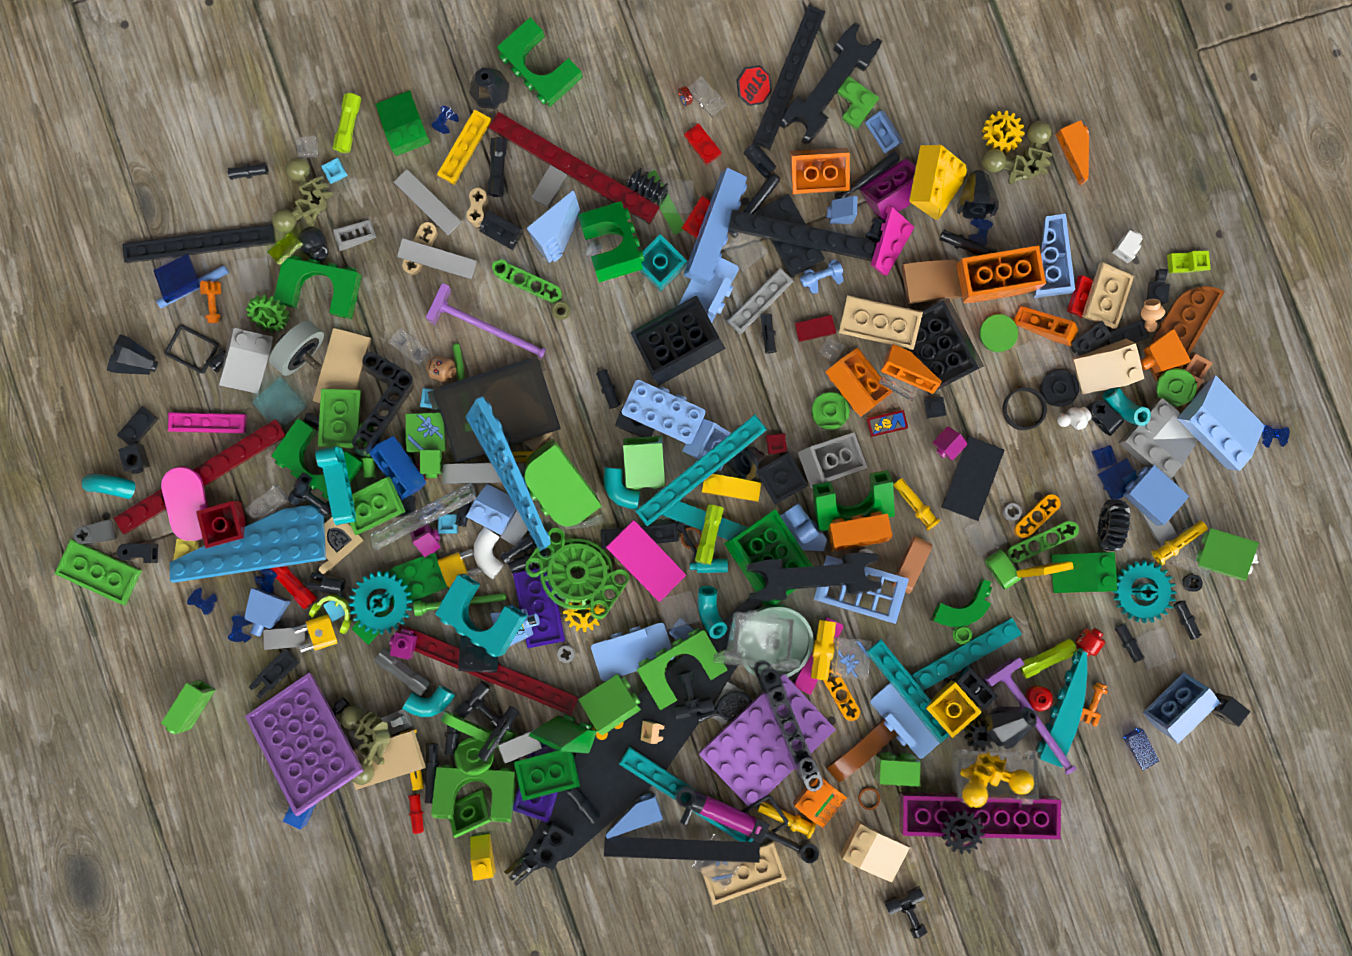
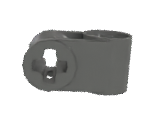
M112 520L82 526L73 533L74 540L80 544H93L116 539Z

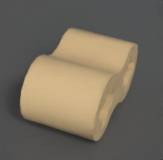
M475 188L469 194L471 206L467 211V219L473 227L479 228L485 217L484 211L489 203V199L483 189ZM482 196L483 199H479V202H477L476 199ZM479 214L480 217H477V219L474 220L473 217H476V215Z

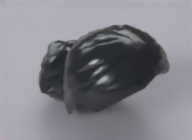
M308 227L299 233L297 238L299 248L312 260L324 261L329 254L323 231L317 227Z

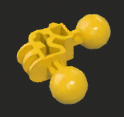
M987 752V754L981 753L970 767L962 768L960 771L961 776L970 779L969 783L962 789V798L970 807H980L987 801L988 793L986 786L988 781L990 784L998 786L1000 780L1008 782L1009 787L1016 794H1027L1034 786V778L1031 773L1024 769H1017L1013 772L1005 770L1006 758L1001 760L999 755L991 756L990 752Z

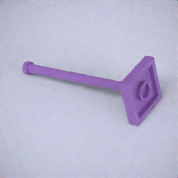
M441 284L426 316L429 323L436 325L441 313L447 312L537 354L542 359L546 348L537 347L448 305L447 300L451 289L448 285Z
M1011 658L981 678L988 686H993L1000 680L1004 681L1020 705L1033 710L1010 677L1012 672L1024 665L1020 658ZM1037 716L1035 727L1065 768L1064 772L1066 775L1076 770V767L1071 765Z

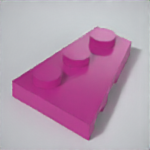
M887 206L885 212L887 213L886 222L882 223V236L876 244L871 266L884 276H887L915 228L890 206Z

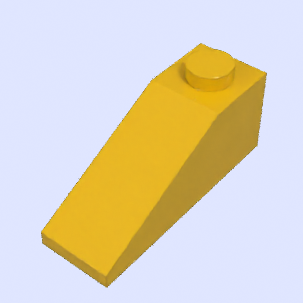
M712 474L704 480L702 493L759 502L761 483Z

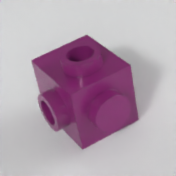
M949 426L932 442L937 449L935 452L941 458L947 457L951 461L967 445L962 435Z
M427 522L410 531L413 544L424 557L441 548L439 539H441L440 534L436 529L432 530Z
M407 629L395 632V635L391 636L389 646L392 647L390 655L408 660L412 659L418 636L413 635V631Z

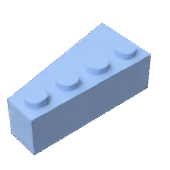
M1066 214L1046 216L1043 221L1040 253L1046 284L1034 291L1033 298L1071 294L1075 290Z

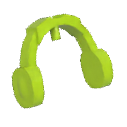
M330 594L319 602H315L309 612V616L312 618L317 615L325 601H335V606L337 607L340 604L345 612V619L340 633L345 634L348 631L352 620H350V608L346 599L336 594Z

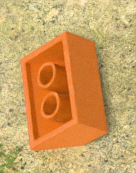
M847 148L790 151L793 194L850 191V153Z
M859 348L844 356L825 372L860 417L893 393Z
M875 512L871 513V517L863 518V515L851 517L852 520L849 521L836 519L832 521L833 524L829 525L831 552L884 543L892 538L888 513Z

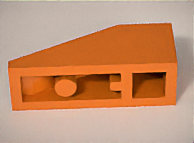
M1081 120L1060 129L1055 135L1079 186L1088 180L1089 131Z
M1020 306L1014 319L1017 326L1067 346L1072 345L1071 342L1074 341L1078 332L1074 321Z
M894 344L891 346L885 356L881 372L934 394L940 386L941 380L912 352Z

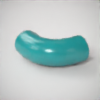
M1120 387L1107 389L1103 393L1102 398L1121 415L1125 421L1138 426H1145L1149 423L1151 419L1150 410L1133 403Z
M604 467V489L608 497L618 506L637 510L640 501V491L627 489L623 485V469Z
M90 473L82 479V487L87 492L104 493L125 499H130L133 496L136 487L135 482L132 480L106 474Z
M712 586L700 587L698 590V611L701 622L712 638L718 639L726 633L727 625L723 622L718 612L717 589Z
M438 685L434 694L429 698H422L412 692L402 709L419 717H433L443 712L456 694L442 685Z

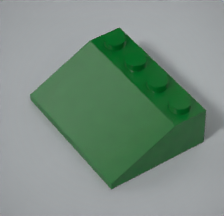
M776 509L724 543L755 592L763 590L765 580L759 573L747 572L746 565L764 560L783 559L784 569L813 566ZM796 589L786 590L787 596ZM781 600L762 602L765 606L775 605Z

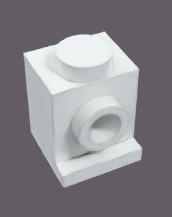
M1129 230L1123 235L1112 253L1126 263H1129L1135 258V254L1141 248L1142 235L1136 231Z

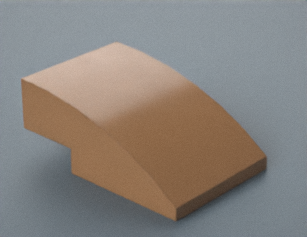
M936 260L904 264L901 268L907 305L962 298L956 266L957 260Z

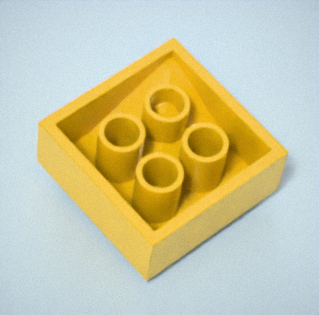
M920 145L909 202L933 219L939 220L963 184L967 172L966 164L942 145Z

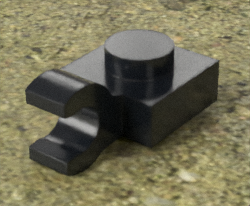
M1160 268L1156 270L1155 282H1149L1147 300L1158 299L1160 303H1168L1170 284L1165 283L1168 269Z

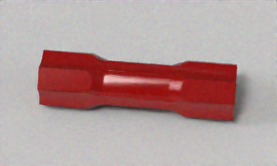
M288 566L267 569L288 590L303 609H307L317 600V597L310 589L303 585L289 570Z

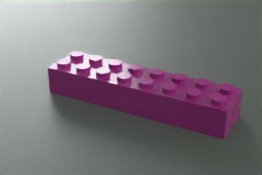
M900 792L899 831L903 836L941 837L945 833L940 828L946 826L942 821L949 820L947 814L954 816V810L961 814L962 809H964L967 815L970 811L973 812L974 817L980 818L978 824L984 825V828L980 831L984 832L985 836H980V838L1061 840V799L1056 796L988 794L987 801L982 806L970 807L963 800L962 793ZM973 825L971 829L972 833L975 834V827ZM956 828V830L960 834L963 833L969 835L965 830H959ZM950 830V837H953V831Z

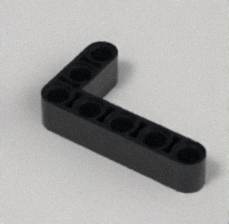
M368 352L363 356L364 369L368 374L389 387L352 440L355 452L361 456L371 452L414 388L413 377L409 372L374 352ZM370 361L377 362L374 366L367 365ZM387 370H391L393 372L389 376L384 375V372ZM402 380L409 381L407 385L400 384ZM392 395L399 396L395 401L389 399ZM383 410L388 411L386 416L378 415ZM370 426L378 427L375 432L368 431ZM364 441L367 443L363 448L357 447L359 442Z

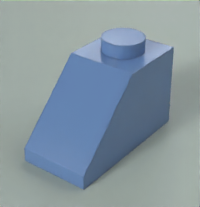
M857 196L832 200L830 206H827L826 212L827 218H830V224H853L857 216Z

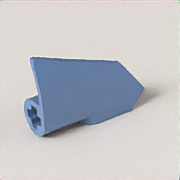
M799 503L780 516L802 550H825L826 536L822 531H819L816 522L812 519L810 520Z

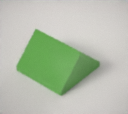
M482 789L455 801L454 818L450 819L454 838L492 821L490 818L491 808Z

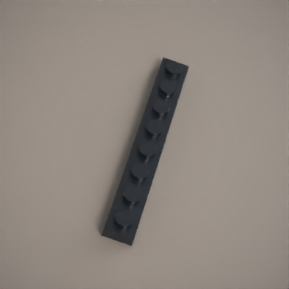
M736 210L731 211L728 225L729 231L872 261L876 244L878 243L873 240Z

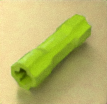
M344 93L341 118L333 143V149L342 153H350L355 120L362 99L353 93Z
M708 504L695 562L711 565L718 528L724 510L723 507Z
M1067 639L1039 655L1024 660V665L1019 667V670L1023 677L1027 679L1038 674L1041 670L1071 658L1074 652L1078 650L1071 639Z

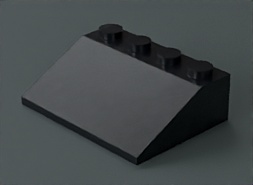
M697 295L630 332L652 377L659 386L726 349Z
M950 299L942 300L922 311L923 314L914 350L905 349L912 352L941 380L937 390L984 367Z

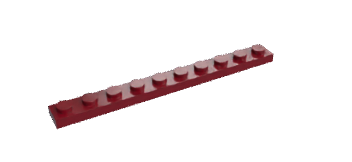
M498 112L491 122L489 130L548 165L564 172L570 178L613 203L621 201L623 208H628L631 214L648 224L652 223L660 210V207L502 113Z
M275 419L196 467L193 471L200 475L205 487L282 440L286 436V432L279 420ZM162 489L114 517L123 535L128 534L167 510Z
M400 624L397 632L407 629L413 631V635L418 636L415 652L458 669L459 647ZM498 664L497 673L466 672L568 715H572L579 698L574 694Z

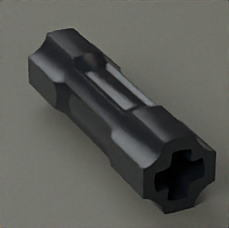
M501 137L490 139L491 164L487 195L496 198L504 196L505 181L503 173L507 139Z

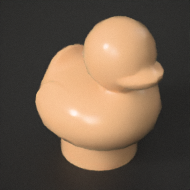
M1158 299L1146 300L1144 307L1141 309L1140 314L1142 319L1146 321L1144 327L1147 332L1152 333L1156 331L1158 327L1156 320L1162 318L1165 314V310L1160 305V300Z

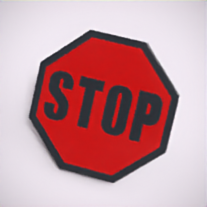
M760 65L744 67L736 80L738 97L748 106L764 104L772 92L770 74Z

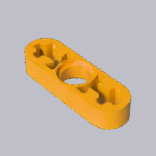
M1053 494L1044 496L1015 524L1014 534L1019 538L1031 536L1059 509L1061 505L1059 497ZM1047 499H1054V507H1048L1046 510L1042 509L1048 505ZM1034 511H1039L1042 514V519L1039 522H1035L1032 519ZM1029 522L1034 525V527L1029 525L1026 528L1027 533L1020 534V525L1026 526Z
M829 669V673L832 675L836 674L837 676L834 678L837 684L841 682L842 685L835 687L832 691L833 683L831 681L827 682V680H823L843 717L848 721H855L860 715V709L840 674L834 669ZM840 689L846 691L847 696L844 700L836 698V692ZM850 699L852 702L848 703L852 709H856L853 717L846 715L848 709L845 705L843 707L840 706L847 703Z

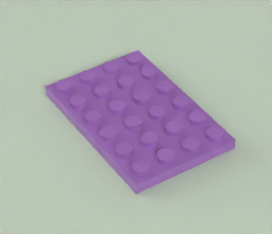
M311 673L306 674L245 716L296 816H299L364 771Z
M782 673L780 678L786 690L787 698L809 751L812 753L836 729L788 677ZM764 692L755 698L698 752L747 806L765 797L794 770L789 752ZM780 705L777 711H782L785 705ZM788 722L785 725L784 729L789 728L792 725V722ZM794 740L791 746L797 745L799 740Z

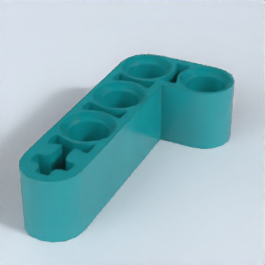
M334 446L316 450L317 463L319 467L323 468L334 524L337 526L355 522L356 513L342 448Z

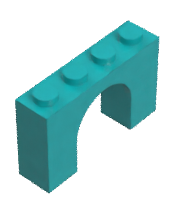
M458 574L435 615L440 617L439 620L442 623L456 628L455 631L460 635H466L471 638L470 641L473 644L487 649L486 652L493 657L505 655L525 621L527 614L513 605H508L504 607L497 621L489 630L478 628L470 619L469 604L480 583L467 574Z

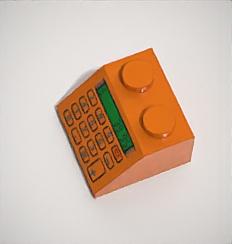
M822 777L823 784L819 790L810 791L805 786L793 801V804L805 816L823 828L847 797ZM813 778L809 781V786L817 785L818 778Z

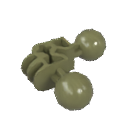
M1036 121L1029 126L1027 137L1031 145L1024 151L1023 156L1016 155L1014 158L1009 159L999 149L986 151L982 157V165L985 170L990 173H997L1002 169L1009 170V184H1013L1021 179L1031 180L1038 174L1047 175L1048 170L1045 167L1051 164L1047 158L1052 157L1053 154L1043 151L1041 148L1042 144L1048 142L1051 137V127L1044 121Z
M299 157L291 158L286 165L287 176L300 183L301 186L298 188L307 199L295 201L297 207L292 210L279 209L273 214V227L282 233L292 231L295 228L296 220L302 217L305 218L310 227H313L317 215L326 210L328 205L327 199L333 195V192H327L329 185L327 183L322 184L323 176L313 180L309 178L310 166L305 159ZM311 192L319 200V205H316L315 198L313 197Z
M349 706L341 712L340 722L345 729H357L354 736L358 740L364 739V744L359 745L357 750L363 756L359 762L364 771L351 780L356 784L365 785L374 777L372 762L374 761L378 765L385 762L383 754L390 742V734L387 731L388 724L376 716L374 712L364 715L361 708Z

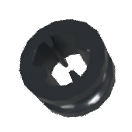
M1187 575L1183 578L1182 585L1189 592H1197L1202 588L1203 581L1198 575ZM1190 579L1196 580L1194 583L1195 587L1189 586L1191 583Z

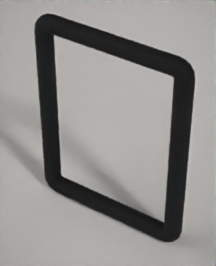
M179 325L165 350V355L201 374L205 373L209 366L207 362L201 370L170 354L169 351L181 329L215 345L208 357L209 359L214 357L219 344L184 325Z
M766 795L741 810L747 812L769 799L784 823L771 831L775 833L788 825L787 818L771 795Z

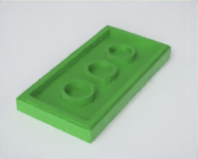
M70 539L54 574L121 605H126L142 570L88 545L80 544L74 539Z

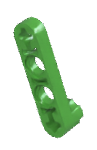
M503 259L493 262V273L498 279L547 302L556 303L561 300L562 292L558 286L519 269ZM505 266V271L499 273L497 269ZM520 273L524 275V281L522 283L514 282V276L516 274ZM538 281L541 283L539 291L531 289L533 282ZM545 285L548 286L546 289L550 292L556 290L558 296L551 299L550 294L544 292Z
M1064 521L1055 527L1011 546L1007 550V557L1014 563L1026 560L1076 537L1079 533V527L1073 521ZM1067 524L1073 526L1072 534L1064 533V530L1067 529ZM1050 532H1054L1057 535V540L1054 543H1049L1046 540V535ZM1032 540H1036L1039 543V549L1034 552L1028 548V544ZM1023 544L1025 550L1029 553L1027 556H1025V552L1019 554V559L1011 557L1012 550H1022L1021 545Z
M445 711L441 718L443 723L483 742H486L492 731L449 711ZM510 729L499 743L516 737L517 733ZM495 736V738L493 739V741L491 742L490 745L493 744V742L495 741V739L497 738V736Z

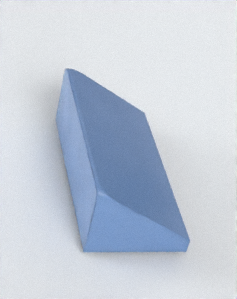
M884 111L877 112L865 122L885 154L904 142Z

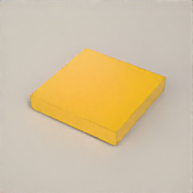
M1068 561L1020 569L1016 572L1017 578L1047 575L1074 568L1073 563Z

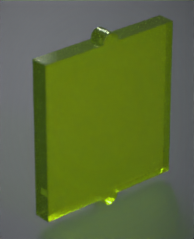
M289 232L267 253L280 265L303 244L292 232Z

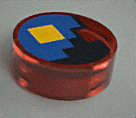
M683 86L679 88L678 94L683 105L688 106L692 104L693 98L688 87Z

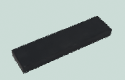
M676 522L640 526L656 544L678 542ZM624 528L600 530L602 549H607L606 546Z

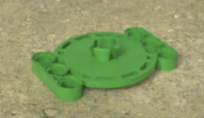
M552 528L548 532L549 536L553 533H558L561 536V540L554 542L550 538L551 544L547 547L550 550V555L547 557L542 556L537 547L526 563V573L531 577H541L544 591L556 604L573 610L590 608V614L593 618H604L629 581L628 573L622 569L613 571L610 558L597 544L583 539L565 540V534L561 529ZM537 563L540 569L537 572H532L529 570V565ZM581 568L583 577L581 579L573 578L570 572L579 571ZM623 575L625 582L622 584L617 583L615 576ZM545 582L549 583V586L552 589L551 593L548 590ZM612 590L615 593V597L608 599L605 597L604 592ZM557 595L559 598L565 600V603L562 602V601H559V600H558L556 597H554V596ZM569 602H571V603H581V605H579V606L569 605ZM596 605L603 606L604 613L596 614L594 607Z

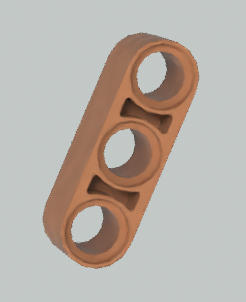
M914 536L895 574L909 579L905 591L908 594L913 590L933 546L932 543L917 536ZM892 581L891 586L895 587L896 582Z

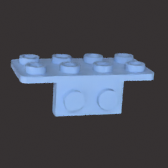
M723 258L715 265L714 270L716 273L713 280L703 285L691 279L679 303L680 305L697 295L711 322H713L717 313L721 314L725 306L722 302L725 296H730L733 290L731 284L739 270L737 265Z
M636 380L622 409V414L681 442L692 444L706 411L687 402V398L679 394L676 396L670 394V391L664 387L659 386V388H656L641 380Z
M658 623L642 629L640 626L629 629L630 633L622 634V632L612 634L611 639L593 644L591 650L601 680L607 681L616 674L623 676L637 671L636 668L639 667L638 663L645 658L651 660L656 657L655 653L662 648L666 650L671 648L664 623Z
M888 683L870 700L871 705L886 720L883 724L890 731L894 730L898 734L896 737L903 746L907 744L920 759L924 758L939 744L891 683Z

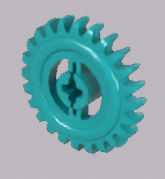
M1142 560L1140 565L1138 561H1135L1134 567L1131 564H1127V570L1121 569L1122 576L1116 575L1119 582H1117V591H1112L1117 594L1113 600H1119L1116 607H1123L1121 614L1127 613V619H1131L1134 616L1135 622H1139L1141 618L1142 623L1146 624L1148 618L1151 623H1154V616L1161 620L1160 613L1168 615L1165 608H1173L1169 601H1176V599L1171 597V594H1176L1177 591L1170 588L1176 584L1168 582L1173 576H1165L1168 570L1160 571L1162 565L1158 564L1154 567V561H1150L1147 565L1146 560ZM1144 577L1153 581L1156 588L1149 583H1139L1135 588H1131L1134 581ZM1148 590V591H1155V593L1143 594V593L1132 592V591ZM1131 595H1135L1139 600L1149 601L1154 598L1155 600L1149 605L1141 606L1134 602Z
M378 571L376 577L371 572L370 579L363 576L364 583L356 582L359 589L352 588L356 595L349 596L354 602L348 605L355 607V609L350 611V614H357L353 621L361 620L358 627L366 625L365 632L372 628V634H376L378 629L381 635L384 634L385 629L388 633H391L392 626L398 630V622L405 624L403 617L409 618L406 611L412 610L408 603L413 602V600L407 599V597L411 595V592H405L408 585L401 586L403 579L396 581V574H393L390 578V574L387 571L383 577L382 572ZM376 589H386L387 591L384 594H376L371 597L369 603L371 609L369 610L367 602L370 594ZM393 596L395 604L392 612L384 617L375 616L377 612L386 611L390 607V598ZM377 599H382V600H383V601L381 602L383 606H378V607H377V605H378Z

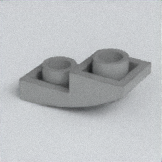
M293 628L263 630L264 650L305 645V631L295 634Z

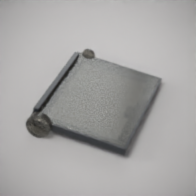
M538 357L529 358L428 391V397L433 410H440L456 463L486 454L466 419V415L475 400L481 397L490 403L493 416L500 421L501 430L508 446L561 430L543 375V371L546 370L543 359L539 360Z

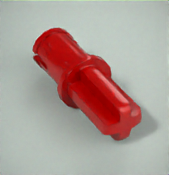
M420 794L408 795L410 807L408 816H411L412 833H423L422 814H424V811H422Z

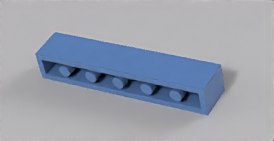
M729 168L720 173L683 276L703 285L713 280L716 273L714 270L715 265L719 263L722 257L720 251L728 240L727 232L730 213L732 210L738 211L741 201H739L740 196L744 194L747 188V184H745L746 176Z

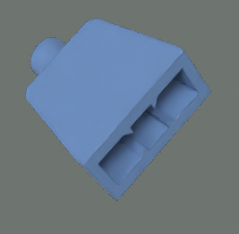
M251 588L245 613V619L253 622L250 633L261 636L264 627L269 629L275 628L291 601L259 588Z

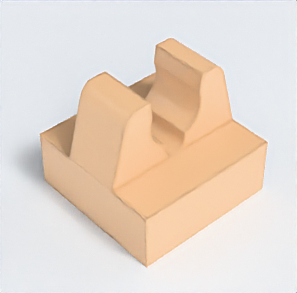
M643 721L641 740L650 744H657V742L662 741L663 737L658 736L659 729H664V726L651 721Z

